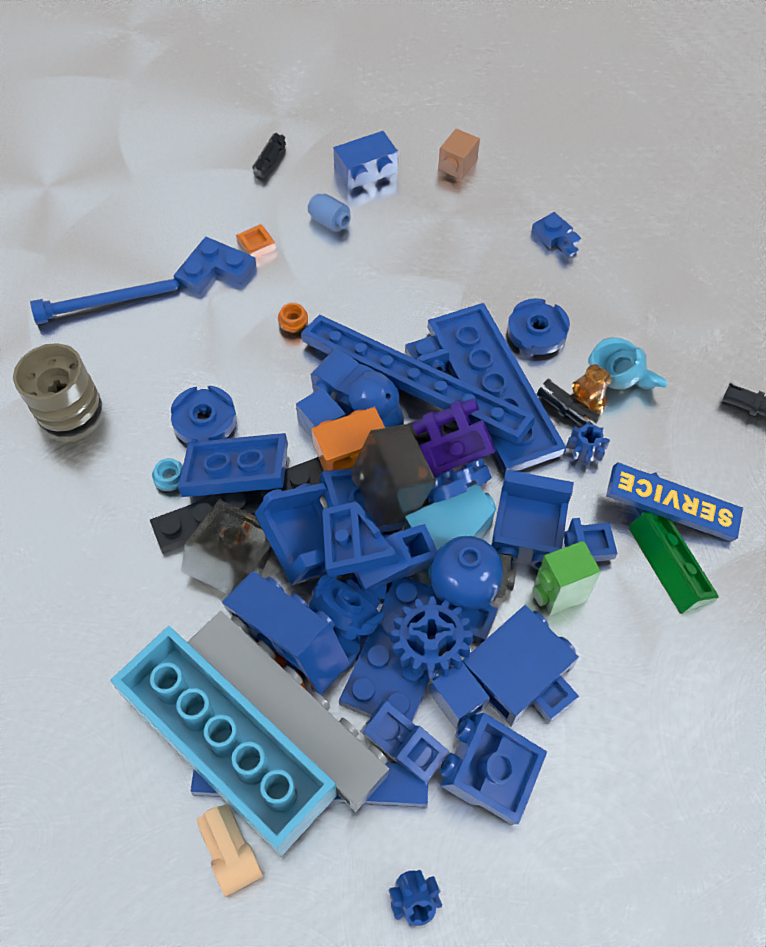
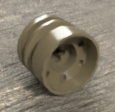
M60 343L44 344L32 349L21 357L14 368L13 382L16 390L28 405L35 420L46 429L68 431L79 427L88 421L98 408L100 396L97 388L87 372L79 353L70 346Z

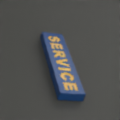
M619 462L613 465L606 497L731 542L738 539L743 507Z

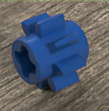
M587 422L581 428L574 426L571 437L568 438L566 444L568 449H573L572 459L585 462L586 465H589L595 458L602 461L605 450H607L610 439L603 438L604 428H599L596 425L590 424V422Z
M421 870L404 872L397 878L395 887L388 890L392 900L390 904L395 919L398 920L405 916L409 926L427 924L434 918L436 908L442 907L438 895L441 891L435 877L432 876L425 880Z

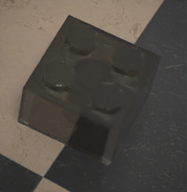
M408 424L370 430L351 470L353 482L356 486H359L365 499L366 510L373 516L377 527L405 521V516L420 510L436 483V479Z

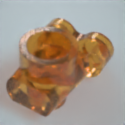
M593 364L587 368L583 376L572 383V390L578 396L579 401L587 404V407L597 414H602L608 401L605 396L607 386L611 384L612 379L607 370L600 368L597 364Z

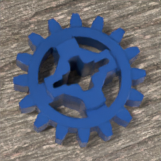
M430 597L429 605H423L420 599H416V608L414 610L404 606L402 608L404 618H394L396 630L391 631V641L395 643L393 645L394 656H401L400 660L403 668L412 664L415 676H418L422 670H427L429 679H433L435 671L440 670L447 677L449 676L450 665L460 669L462 667L461 657L469 658L470 656L469 644H473V632L468 631L470 630V619H461V607L451 611L449 601L447 600L441 605H436L435 597ZM435 635V639H429V636Z

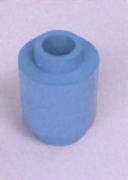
M319 193L315 194L309 201L308 213L316 222L334 232H338L348 226L351 219L348 205L328 194Z

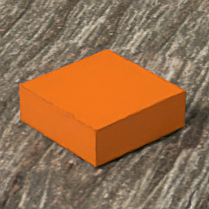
M262 224L236 235L237 243L243 251L255 258L276 250L275 241Z

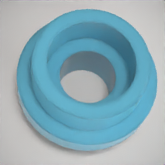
M171 458L159 461L152 472V479L156 487L163 491L178 489L183 465ZM169 474L175 475L172 478L165 479Z

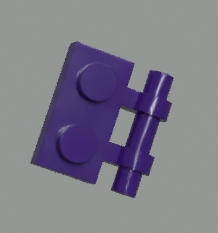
M475 398L465 402L458 400L451 403V407L438 413L431 411L424 414L423 419L413 422V428L417 435L428 431L431 437L430 441L421 444L420 447L432 476L496 451L484 419L471 424L468 418L469 414L479 411ZM456 420L459 429L443 435L441 425Z

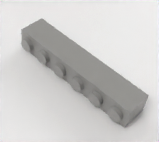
M220 610L187 643L336 783L338 796L356 813L388 777L389 768L385 765L388 760L385 755L372 744L367 748L356 738L359 732L348 720L342 717L338 721L328 711L331 707L316 691L312 694L307 692L300 685L303 680L290 666L286 665L282 668L273 660L276 655L266 643L261 640L255 643L247 635L249 632L248 628L238 617L233 615L229 618Z

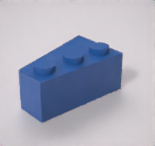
M252 571L222 601L231 617L235 615L246 625L249 630L247 633L256 642L259 640L263 641L273 651L287 660L284 664L285 666H290L294 671L297 669L302 671L311 684V689L320 695L350 664L333 631L335 624L331 618L320 610L314 613L299 595L292 593L289 596L284 592L282 586L270 576L264 579Z

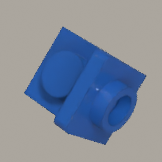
M434 335L405 344L406 355L442 372L448 371L450 353L447 348H440Z

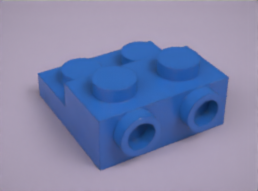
M484 712L472 715L470 719L464 718L455 733V738L460 740L454 754L452 752L449 753L440 766L439 773L444 776L440 786L471 805L482 806L510 824H519L548 751Z

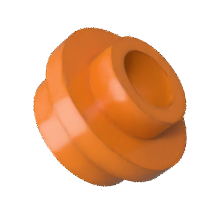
M288 303L281 308L278 314V324L283 330L288 332L301 331L308 324V313L300 304Z

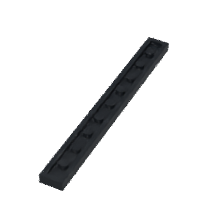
M456 420L441 425L443 435L459 429ZM413 422L389 430L387 432L390 436V456L357 468L386 466L387 469L391 461L416 452H420L423 455L420 445L430 441L431 437L428 431L417 435L413 428ZM316 457L285 469L283 488L276 489L285 491L295 489L305 483L310 485L320 484L319 478L324 469L319 458ZM276 489L217 494L150 519L162 554L243 524L245 519L249 521L256 519L254 513L263 502L264 496Z

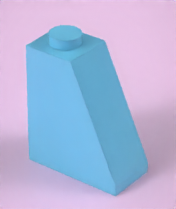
M475 484L467 488L468 491L463 494L433 503L405 516L404 530L425 524L437 550L446 541L458 536H474L481 539L492 526L496 506L491 495L484 493L481 487ZM431 565L426 568L429 576Z

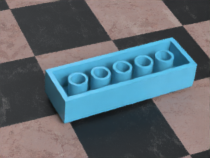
M171 626L164 629L110 679L119 694L280 856L292 846L338 795L336 783Z

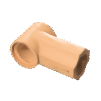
M228 803L216 806L204 812L201 817L196 819L201 835L213 859L210 862L213 872L225 897L263 877L249 843H245Z

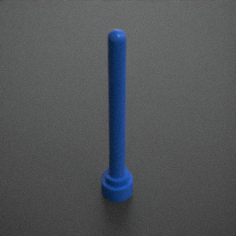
M169 279L51 303L50 300L44 301L42 298L30 301V306L36 325L49 323V319H54V315L175 291L178 289L179 283L175 279Z

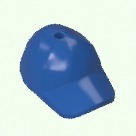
M372 370L362 372L363 374L357 377L349 390V401L353 410H366L375 407L387 431L402 426L404 424V416L399 404V392L396 386L380 372Z

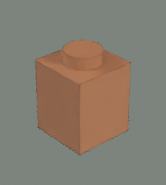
M456 128L440 147L438 169L463 179L478 160L480 138Z

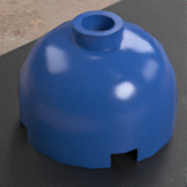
M458 536L446 541L437 550L430 568L431 587L437 598L442 602L444 600L449 601V604L454 605V609L461 607L462 611H477L488 606L499 593L504 577L502 559L497 550L484 539L474 536Z

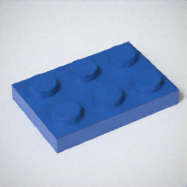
M286 433L188 442L178 485L181 497L283 488L288 449Z

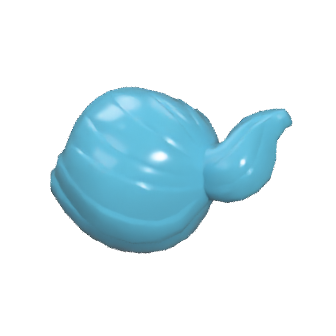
M614 337L603 339L595 346L588 358V364L596 381L612 389H626L636 384L642 389L649 390L655 387L665 388L668 385L667 380L647 369V355L644 350L639 347L636 348L630 341Z

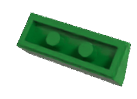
M645 512L630 524L629 530L680 613L689 612L719 598L716 590L670 519Z

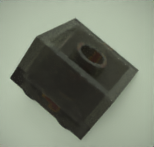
M219 499L185 543L181 572L230 594L252 571L261 576L273 549L255 515Z

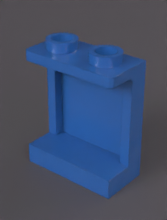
M506 469L491 545L501 557L502 562H521L531 564L534 568L540 569L544 555L562 549L568 504L572 496L574 482Z
M305 483L295 489L285 491L281 489L273 490L264 496L263 502L254 513L291 585L328 574L325 565L322 512L324 507L320 502V498L327 490L324 483L315 485Z
M524 605L470 653L469 658L465 657L462 662L490 697L489 705L512 727L522 718L524 711L565 672L569 673L574 668L579 656L576 654L574 646L566 638L558 637L549 628V624L543 615L537 611H531Z

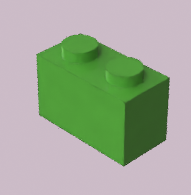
M582 541L544 555L533 586V593L538 604L545 606L549 616L588 601L601 571L586 543Z

